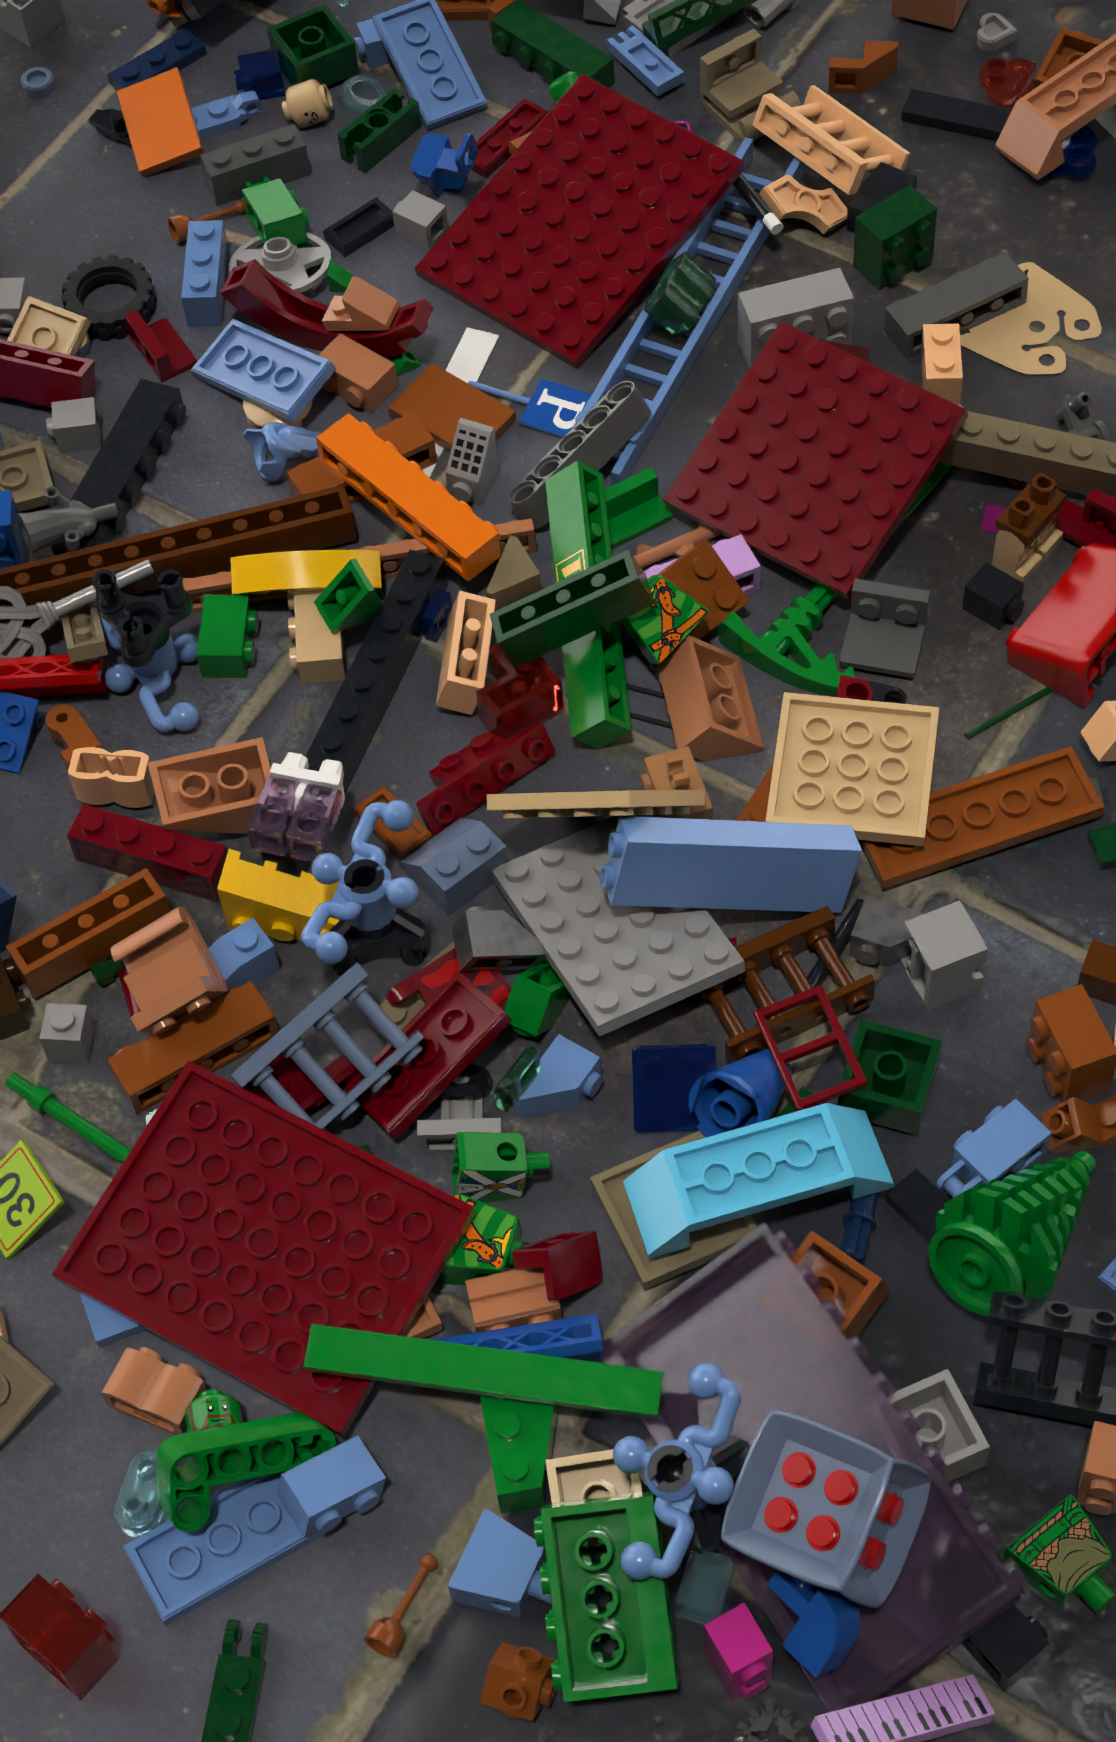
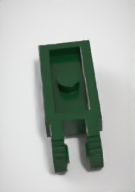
M228 1620L223 1637L222 1654H218L201 1742H251L266 1667L264 1654L268 1637L267 1623L257 1622L251 1636L250 1657L236 1656L238 1641L241 1636L240 1621Z

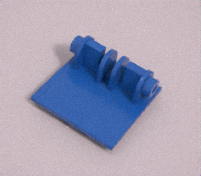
M0 691V769L21 773L31 731L34 727L40 728L43 722V714L37 711L38 699Z

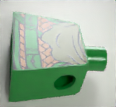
M1072 1494L1006 1547L1003 1559L1004 1564L1058 1608H1065L1080 1595L1094 1612L1098 1614L1116 1598V1593L1101 1578L1110 1568L1113 1559L1112 1553Z

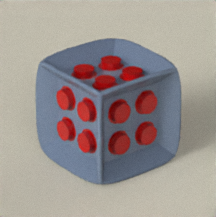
M774 1409L762 1423L748 1451L726 1508L721 1540L725 1545L788 1575L825 1589L838 1591L855 1603L878 1608L891 1593L905 1564L926 1508L931 1477L923 1468L909 1461L886 1455L875 1447L854 1437L785 1410Z

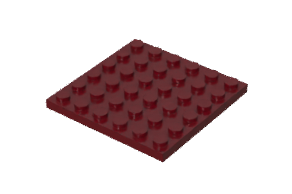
M780 322L663 501L667 507L729 539L742 534L751 550L849 600L852 596L854 580H862L969 415L967 409L786 323Z

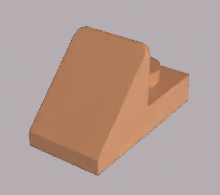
M353 276L344 295L333 297L322 322L327 331L388 330L400 304L394 297L363 279Z

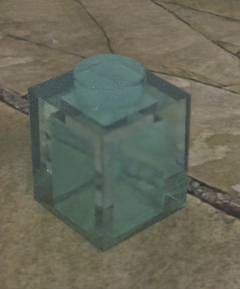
M690 1551L675 1602L676 1617L704 1625L724 1614L735 1579V1563L728 1562V1558L720 1553L702 1551L700 1554Z

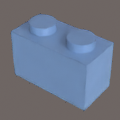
M357 1435L281 1474L277 1496L302 1536L306 1538L317 1531L320 1534L327 1533L339 1525L342 1518L357 1511L358 1514H362L376 1506L380 1501L386 1477Z

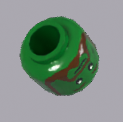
M212 1389L200 1393L198 1398L192 1401L186 1408L187 1433L242 1423L243 1417L240 1402L235 1397L224 1394L221 1390ZM232 1449L225 1451L219 1459L228 1456Z

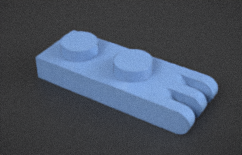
M634 26L627 28L626 34L624 32L616 34V40L612 37L605 40L607 50L657 96L684 82V71Z

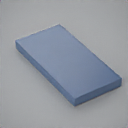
M416 0L373 16L372 23L410 98L419 102L420 118L427 131L487 109L488 102L436 0Z
M232 319L190 371L195 378L294 422L336 368L330 360Z
M285 1472L237 1481L210 1496L209 1518L198 1530L182 1532L168 1520L123 1546L165 1626L325 1535L317 1531L304 1538L277 1496L281 1474Z

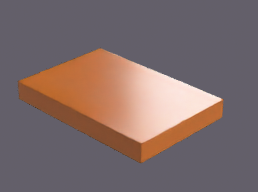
M177 67L116 91L137 166L143 178L204 154L183 78Z

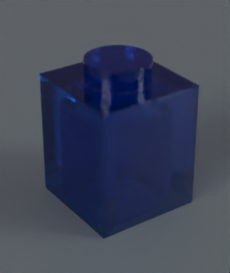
M276 49L237 56L240 68L239 70H234L237 91L243 89L244 92L255 91L259 101L285 96Z

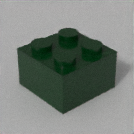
M326 4L267 28L272 59L292 85L314 79L321 85L329 86L359 73L355 42Z
M909 185L855 218L853 267L880 291L891 283L900 281L903 276L916 268L925 266L933 259L937 208Z
M860 1020L852 1050L863 1071L868 1086L838 1097L837 1105L866 1111L870 1123L918 1135L938 1070L942 1040ZM848 1062L841 1083L855 1078Z

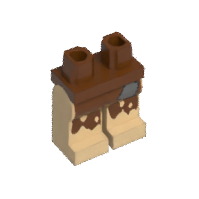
M1038 473L996 520L995 527L1000 530L996 535L992 565L1024 584L1039 569L1041 563H1044L1063 541L1064 533L1056 529L1055 524L1056 516L1061 512L1062 505L1066 501V494L1057 490V482L1043 473Z

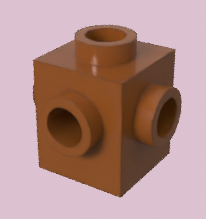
M502 1642L489 1662L480 1703L501 1710L508 1717L533 1721L542 1705L549 1707L553 1700L555 1691L551 1678V1662H555V1659L543 1656L538 1650L531 1647H517Z

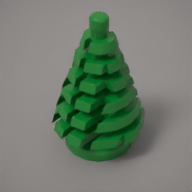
M1077 1151L1071 1158L1059 1157L1050 1160L1046 1164H1036L1030 1167V1169H1022L1017 1172V1176L1009 1175L1005 1177L1004 1182H999V1179H992L986 1186L985 1183L977 1185L944 1203V1209L937 1212L935 1220L937 1233L932 1236L928 1253L933 1273L938 1283L948 1295L967 1310L989 1317L994 1291L1022 1294L1023 1289L1026 1288V1297L1045 1299L1049 1291L1053 1290L1059 1267L1090 1184L1089 1175L1095 1170L1096 1161L1094 1157L1087 1151Z

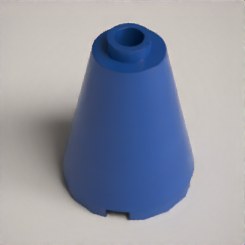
M764 1049L700 1077L689 1092L688 1107L690 1113L695 1111L700 1122L697 1128L705 1137H710L771 1119L786 1087L769 1049ZM787 1063L785 1065L791 1076V1066L789 1063Z

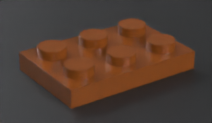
M702 540L657 574L669 580L710 611L688 634L697 639H701L722 623L732 611L736 612L749 602V599L708 540Z

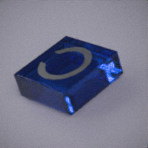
M438 589L421 615L425 639L435 643L438 642L447 627L448 616L452 609L451 594L449 592Z

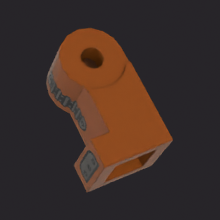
M60 704L49 710L45 721L53 743L58 748L64 749L60 754L68 773L73 750L84 747L102 749V746L73 706Z

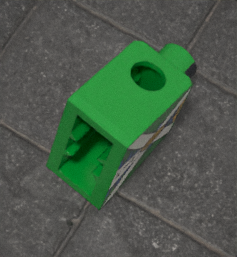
M456 1133L451 1164L454 1197L456 1193H461L484 1203L518 1199L523 1196L527 1178L549 1177L550 1175L548 1152L526 1153L524 1136L520 1133Z

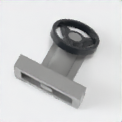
M469 1064L461 1073H473L475 1075H458L441 1093V1120H417V1138L421 1154L453 1153L457 1132L503 1133L501 1118H483V1090L490 1085V1073L486 1068Z

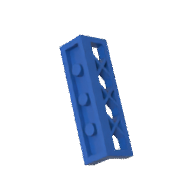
M597 1313L433 1339L435 1341L591 1362L604 1360V1349Z

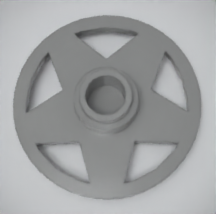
M306 232V243H310L315 247L297 248V245L294 246L285 237H274L267 240L262 249H255L263 245L259 236L245 242L234 252L229 262V271L231 272L232 268L256 259L279 281L298 293H302L319 284L327 276L329 259L332 260L330 248L325 241L311 233ZM322 263L320 269L308 278L305 270Z

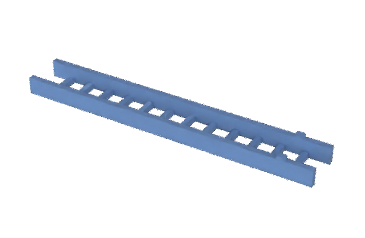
M745 137L734 156L744 161L745 170L742 172V175L754 189L762 190L763 187L771 184L773 181L745 173L753 159V139ZM794 157L784 176L790 174L799 183L804 175L805 163ZM733 184L680 246L582 412L579 411L575 418L573 427L612 387L621 382L624 375L660 387L653 401L644 398L651 409L650 418L629 439L624 451H617L609 460L616 463L611 471L612 486L629 478L770 234L769 229L760 218L752 230L717 219L724 207L758 217L745 200L731 196L735 189ZM710 230L745 241L739 253L703 242ZM696 254L732 264L725 277L689 266ZM682 277L718 288L711 301L675 291ZM668 301L703 312L696 326L660 314ZM653 326L688 336L689 339L682 351L647 340L646 338ZM639 350L675 362L667 376L631 363Z

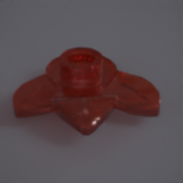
M991 58L981 67L979 81L988 88V97L994 103L1010 108L1015 103V100H1019L1035 89L1034 81L1029 76L1035 71L1036 63L1020 58H1014L1009 61L1001 58Z

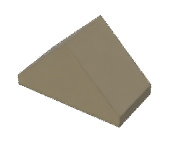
M511 535L486 590V597L496 600L494 612L542 590L538 569L519 539Z

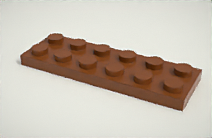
M1072 746L931 792L924 846L868 840L859 841L882 888L885 889L1103 816L1104 805Z

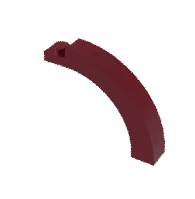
M256 259L232 268L220 291V294L230 304L248 318L278 336L313 350L323 351L341 333L382 357L407 352L412 339L421 336L428 327L427 321L434 309L425 299L398 308L388 330L327 331L322 320L329 306L291 289L269 273Z

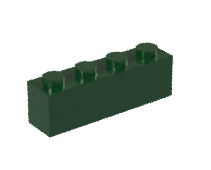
M516 0L491 19L493 46L500 52H505L523 66L537 72L545 80L553 82L566 72L572 71L576 72L578 77L583 74L608 88L615 84L613 57L520 0Z
M626 550L490 613V618L498 645L512 663L518 667L655 604L645 572L630 550Z

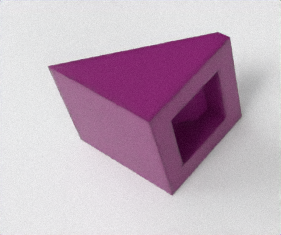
M990 503L986 504L981 531L997 534L1000 529L995 527L996 520L1008 507Z

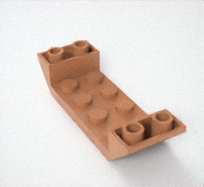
M1116 34L1017 100L995 144L996 150L1037 180L1063 164L1065 160L1061 141L1116 104Z

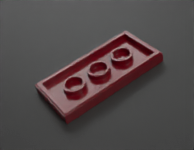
M458 972L401 1030L407 1038L418 1030L424 1036L418 1043L423 1049L405 1065L398 1060L387 1070L392 1077L374 1093L367 1088L356 1100L396 1140L498 1036L512 1019L464 975ZM389 1042L372 1061L378 1066L396 1049ZM359 1072L343 1089L348 1093L364 1076Z

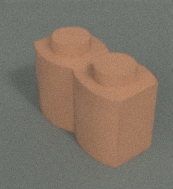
M141 1347L139 1351L126 1348L101 1392L106 1404L130 1417L146 1421L173 1435L186 1433V1408L192 1401L198 1398L200 1393L207 1391L204 1380L201 1379L202 1374L187 1364L180 1363L178 1367L163 1363V1357L149 1348Z

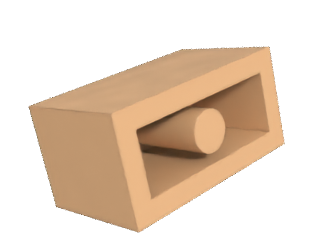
M923 324L921 343L923 389L955 404H960L963 381L959 324Z

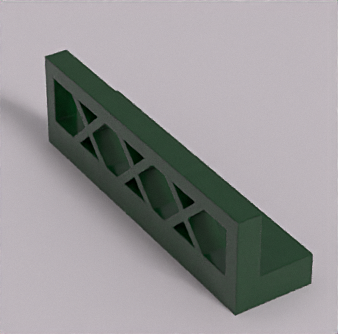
M675 0L648 14L649 20L642 24L643 32L658 49L662 50L757 0Z

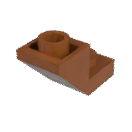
M865 40L864 59L830 58L828 92L862 94L897 72L898 42Z
M1116 1094L1095 1105L1072 1097L1041 1113L1043 1125L1052 1132L1048 1148L1052 1153L1113 1147L1116 1145Z

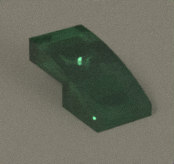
M530 1046L523 1050L501 1078L493 1093V1103L495 1106L508 1112L513 1105V1099L518 1101L540 1073L541 1063L538 1049Z

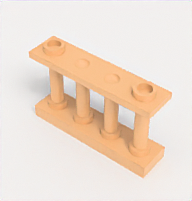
M815 85L810 86L804 104L790 107L772 93L763 95L752 126L848 195L858 192L864 174L874 171L880 162L904 171L911 155L910 152Z

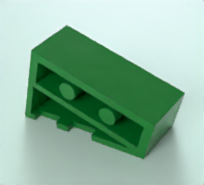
M479 1395L500 1513L545 1506L548 1487L545 1460L552 1459V1447L559 1406Z

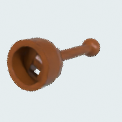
M238 200L232 207L195 220L185 214L169 217L167 223L170 234L175 243L187 241L189 221H212L235 212L243 214L246 212L245 203L243 200Z
M428 1553L421 1557V1568L392 1618L383 1617L376 1620L364 1637L365 1643L377 1653L385 1657L395 1658L400 1650L405 1637L400 1620L428 1572L436 1569L438 1560L433 1554Z

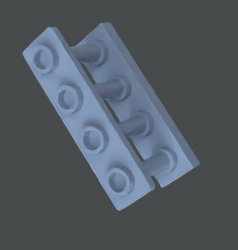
M356 962L231 1075L241 1087L245 1086L249 1081L254 1087L259 1085L277 1106L329 1132L325 1126L336 1116L343 1121L361 1105L356 1098L367 1088L374 1093L392 1077L387 1070L398 1060L405 1065L423 1049L418 1043L424 1036L417 1030L407 1038L364 990L367 985L362 980L368 974ZM343 997L348 1003L353 1001L396 1049L378 1066L333 1018L336 1014L331 1008ZM313 1026L317 1031L322 1029L364 1076L348 1093L345 1094L302 1046L305 1042L300 1035L309 1027ZM280 1053L286 1059L290 1057L333 1104L315 1122L271 1074L273 1069L268 1064Z

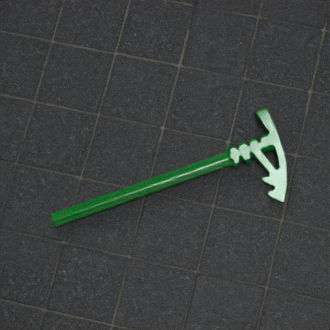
M938 462L894 532L952 469L953 465ZM819 584L805 598L801 596L795 597L791 601L790 607L781 612L780 619L773 621L769 626V630L763 632L759 638L755 636L734 611L719 626L718 637L724 647L761 671L794 687L823 695L835 696L840 675L855 678L852 666H849L843 673H839L834 653L831 652L824 659H819L806 641L812 635L813 630L819 628L823 623L822 612L838 595ZM788 652L798 664L783 655Z

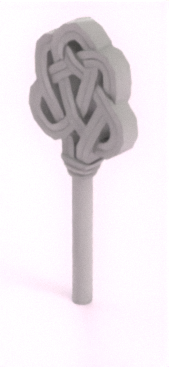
M145 560L115 574L118 588H123L153 574L154 570L149 560ZM93 585L54 603L51 601H47V603L37 602L30 606H26V602L20 592L9 586H0V599H6L13 605H0V619H11L10 622H0V659L22 657L31 645L34 648L31 657L45 656L46 644L41 633L46 629H50L55 622H58L59 616L94 601L96 592ZM38 618L30 627L22 625L25 619ZM15 637L20 638L7 655L2 653Z

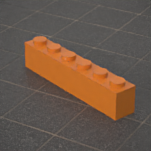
M348 413L316 437L320 461L437 557L444 558L445 563L468 582L501 557L500 534L497 528L491 522H484L475 515L466 502L458 501L450 495L441 482L433 481L425 475L416 462L412 460L409 462L399 454L391 442H384L366 422H359Z

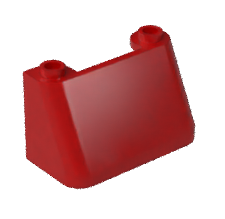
M1094 542L1088 546H1082L1077 551L1071 567L1023 625L1015 627L1010 632L1005 643L1006 647H1008V664L1043 685L1051 687L1055 692L1083 708L1095 694V690L1089 687L1090 682L1094 680L1097 674L1103 675L1106 671V660L1116 649V547Z

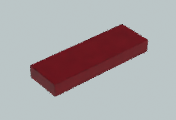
M524 98L476 141L478 152L471 170L487 179L511 157L509 142L533 131L549 111Z

